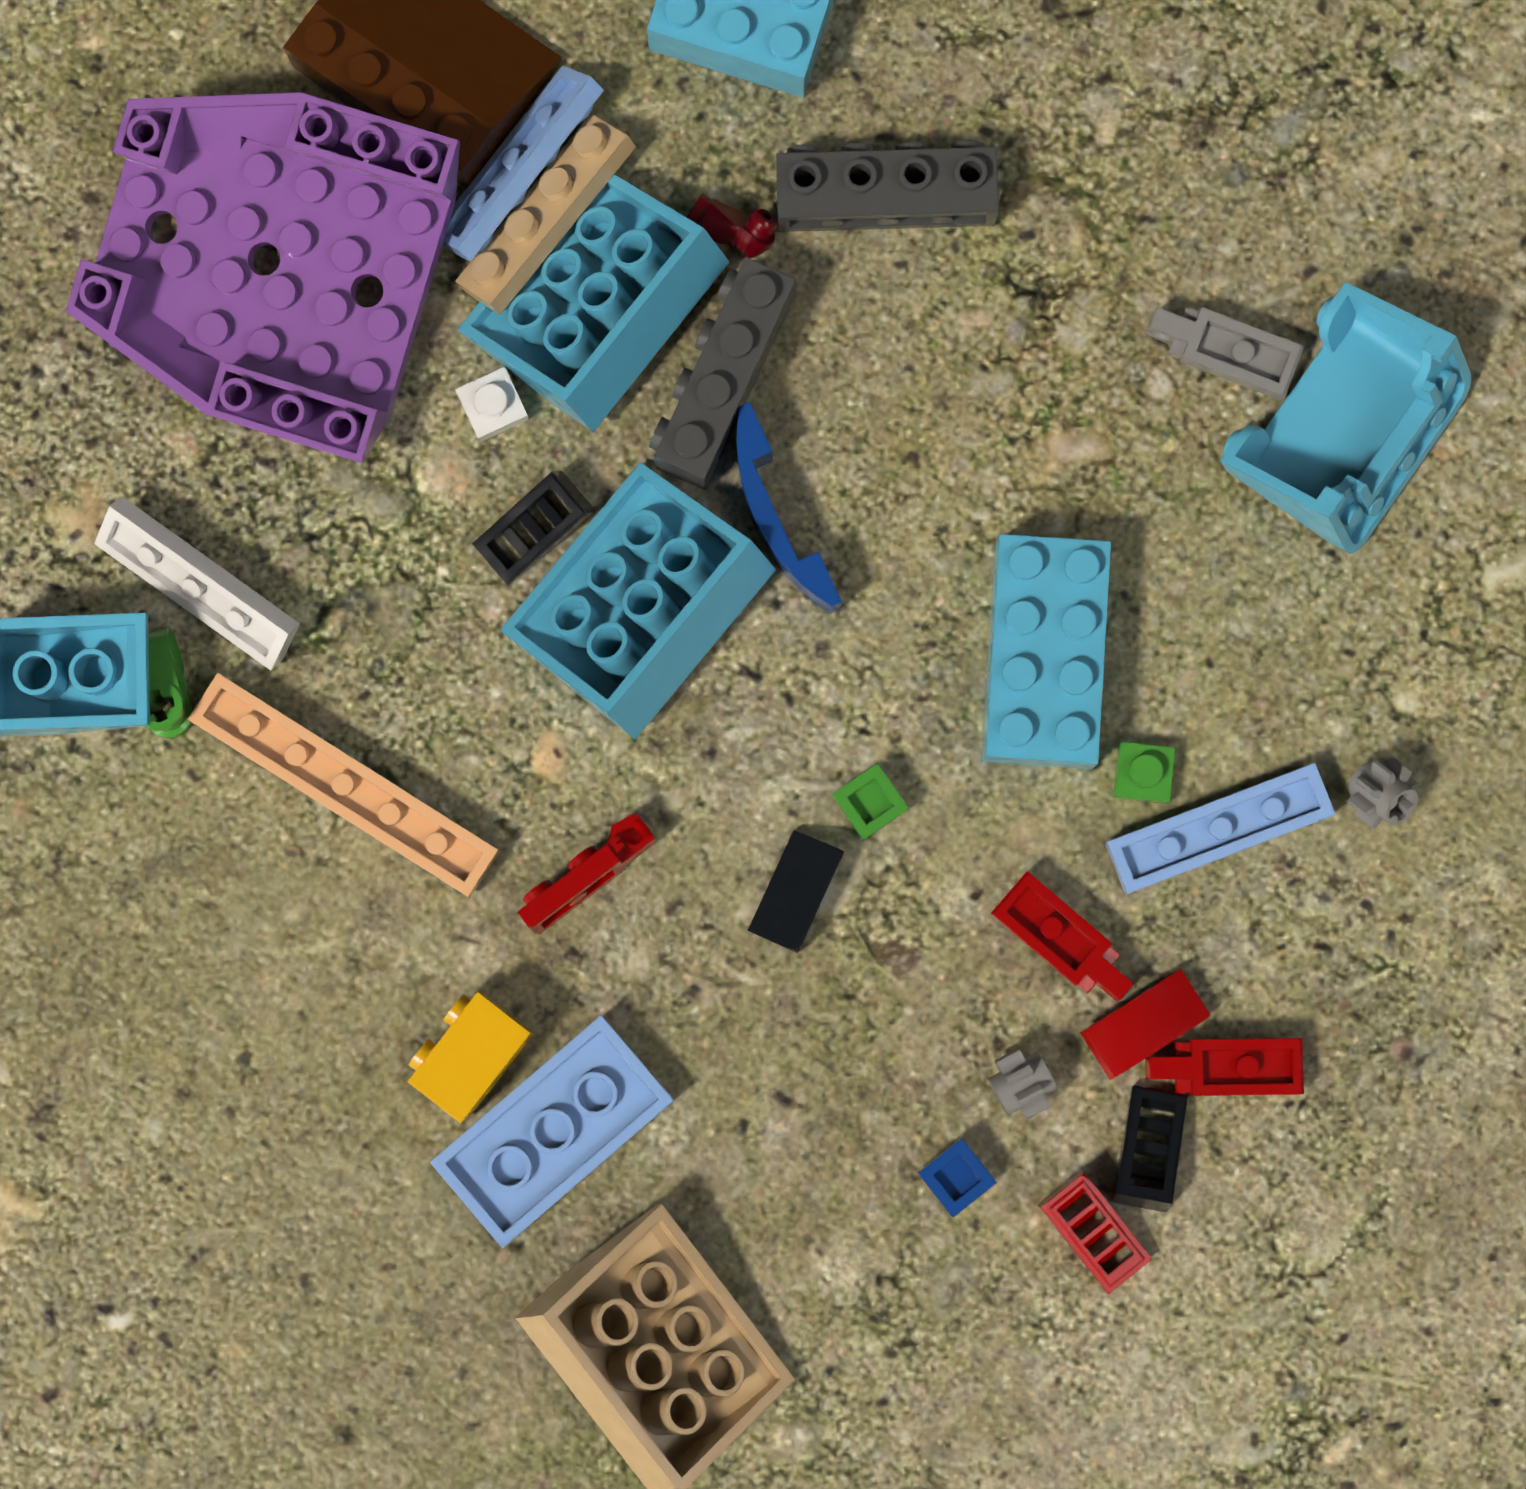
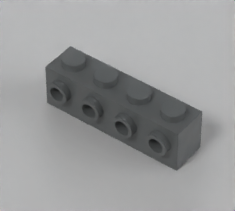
M957 141L951 144V148L929 149V145L924 142H905L898 144L896 150H874V146L871 144L853 143L843 146L841 151L820 152V148L814 145H795L787 148V153H776L778 232L995 226L999 213L997 147H984L981 141Z
M745 257L739 272L730 268L718 294V299L724 301L717 320L714 321L707 318L697 338L695 348L702 352L695 368L690 370L685 367L676 383L672 398L679 402L671 420L664 417L660 419L650 441L649 447L656 450L654 455L656 469L703 490H707L737 424L739 406L747 402L796 295L795 278Z

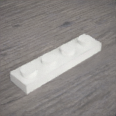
M121 496L109 506L94 543L96 546L269 670H273L284 659L300 625L299 622Z

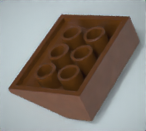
M318 0L283 46L293 68L347 106L459 140L457 183L466 189L499 148L563 61L562 57L480 0Z

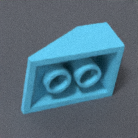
M147 613L0 618V737L57 735L150 726L149 629Z

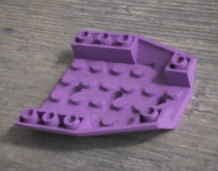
M302 92L128 99L112 151L126 158L96 262L80 260L66 312L204 414L364 463L393 412L456 200L460 141ZM172 214L177 222L176 235L171 241L159 244L152 235V225L160 215ZM274 245L280 254L279 266L269 275H260L254 267V256L261 247ZM367 277H377L383 285V296L372 307L361 306L356 297L358 284Z

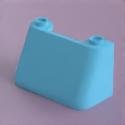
M1345 282L1335 297L1328 298L1319 310L1317 326L1320 327L1319 336L1323 344L1322 349L1267 427L1262 429L1255 424H1251L1242 430L1234 431L1224 446L1223 456L1220 458V461L1229 474L1330 544L1348 554H1352L1358 551L1369 539L1466 399L1472 379L1456 335Z

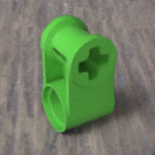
M170 626L149 632L150 726H144L155 735L166 739L177 738L191 727L192 722L187 719L194 710L184 677L181 652ZM166 699L174 707L166 710L167 719L162 721L154 713L161 710L162 705L160 701Z

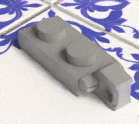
M1157 307L1151 315L1145 332L1150 337L1170 344L1168 355L1180 359L1179 362L1280 401L1286 396L1304 348L1301 344L1201 307L1199 310L1186 307L1182 316Z

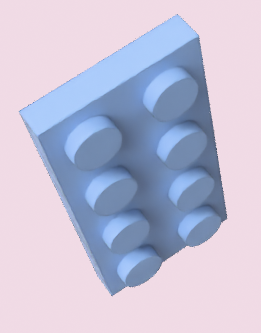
M600 1015L430 1163L503 1249L670 1105L674 1098L605 1017Z

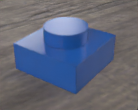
M961 1137L917 1172L952 1218L997 1183Z

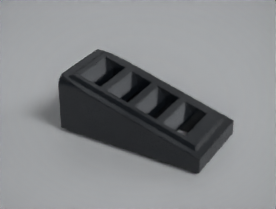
M552 471L472 544L507 585H510L581 526L596 511L562 471ZM555 492L572 512L566 518L548 498L551 493ZM536 506L555 527L549 533L530 512ZM518 521L523 524L538 542L533 548L527 544L513 527ZM501 535L507 539L522 557L516 563L510 559L495 541Z
M1132 1085L1112 1201L1114 1203L1160 1212H1167L1173 1204L1188 1095ZM1141 1107L1172 1113L1171 1122L1140 1117ZM1137 1131L1168 1136L1167 1144L1136 1139ZM1134 1153L1164 1159L1163 1167L1133 1162ZM1136 1177L1160 1182V1188L1153 1189L1130 1184V1178Z

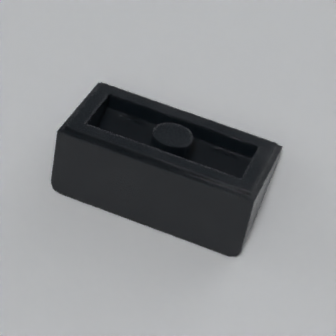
M793 830L747 931L798 954L844 851Z

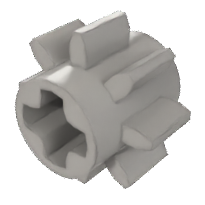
M1394 757L1385 766L1377 760L1369 761L1360 766L1350 780L1349 792L1352 797L1348 799V804L1356 809L1355 815L1373 829L1382 820L1390 826L1399 825L1412 815L1417 806L1418 794L1415 789L1419 787V783L1410 777L1412 771Z
M1016 1048L994 1061L1000 1072L988 1078V1081L1008 1116L1021 1109L1025 1119H1030L1051 1107L1045 1095L1056 1090L1057 1086L1038 1052L1024 1058L1021 1050Z

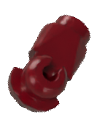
M702 193L686 217L703 227L714 242L728 244L730 247L744 252V259L745 257L751 259L769 250L775 243L774 232L777 230L778 223L775 216L764 209H756L748 217V214L714 198L711 199Z

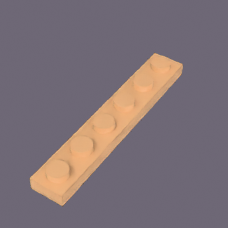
M219 673L216 674L187 719L469 898L500 852L492 845Z

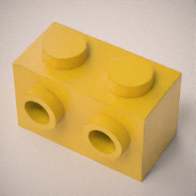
M477 992L472 999L463 994L443 1020L450 1027L437 1044L428 1039L409 1063V1066L415 1072L407 1082L460 1124L467 1122L535 1034L483 992Z

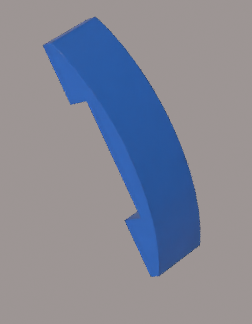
M750 401L740 405L736 442L738 468L743 495L755 529L765 548L785 576L806 597L832 614L841 609L842 601L819 552L798 561L757 472V468L773 461V451Z

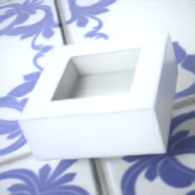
M505 367L455 389L479 442L529 420Z

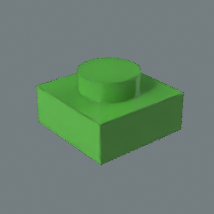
M1120 741L1117 748L1112 798L1161 804L1170 803L1176 748Z
M878 763L832 794L833 799L862 841L909 810V807Z

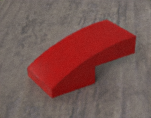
M1179 969L1132 1000L1120 1005L1081 1031L1080 1034L1109 1080L1176 1040L1211 1015L1182 969Z

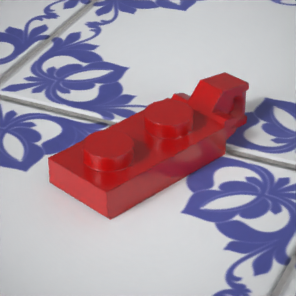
M636 813L622 819L611 826L610 839L606 845L598 851L594 846L586 848L568 863L567 866L571 871L557 882L552 884L548 879L531 889L523 897L526 905L518 910L517 913L535 934L538 933L540 935L626 870L624 867L657 842L655 837Z
M1028 871L1025 872L990 913L991 916L1074 987H1080L1087 994L1097 985L1118 1002L1123 999L1134 985L1133 982L1113 966L1114 962L1120 957V954L1111 947L1113 943Z
M1303 1038L1188 1039V1042H1174V1056L1148 1057L1145 1059V1079H1175V1093H1189V1096L1304 1094Z

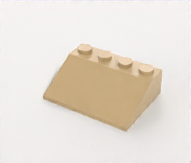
M662 1203L655 1205L557 1279L515 1318L646 1489H687L795 1380Z

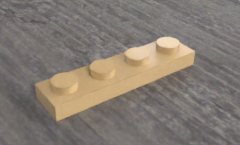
M590 114L559 152L554 161L550 163L529 189L523 201L511 211L494 232L488 246L477 253L455 282L462 290L501 315L636 148L629 136L595 115Z

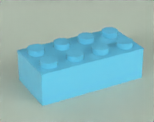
M999 534L994 548L981 762L1090 770L1098 765L1111 541Z

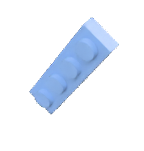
M562 65L455 203L442 246L444 249L471 262L478 252L488 246L493 238L494 231L512 209L516 208L523 201L528 187L542 169L554 161L559 153L560 146L573 129L591 113L594 102L604 91L591 76Z
M1313 763L1106 842L1105 845L1126 895L1336 814L1317 766Z

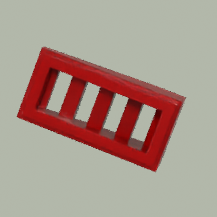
M1081 1170L1037 1205L1107 1294L1113 1292L1152 1260L1085 1172ZM1085 1193L1091 1202L1069 1220L1065 1221L1060 1213ZM1099 1211L1105 1219L1079 1239L1074 1230ZM1113 1228L1118 1237L1096 1255L1092 1256L1087 1248ZM1126 1245L1133 1254L1107 1274L1101 1265Z

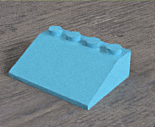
M614 174L501 315L479 302L457 330L555 407L594 432L729 264V260L703 227Z
M640 462L500 631L633 739H636L776 569L749 538Z

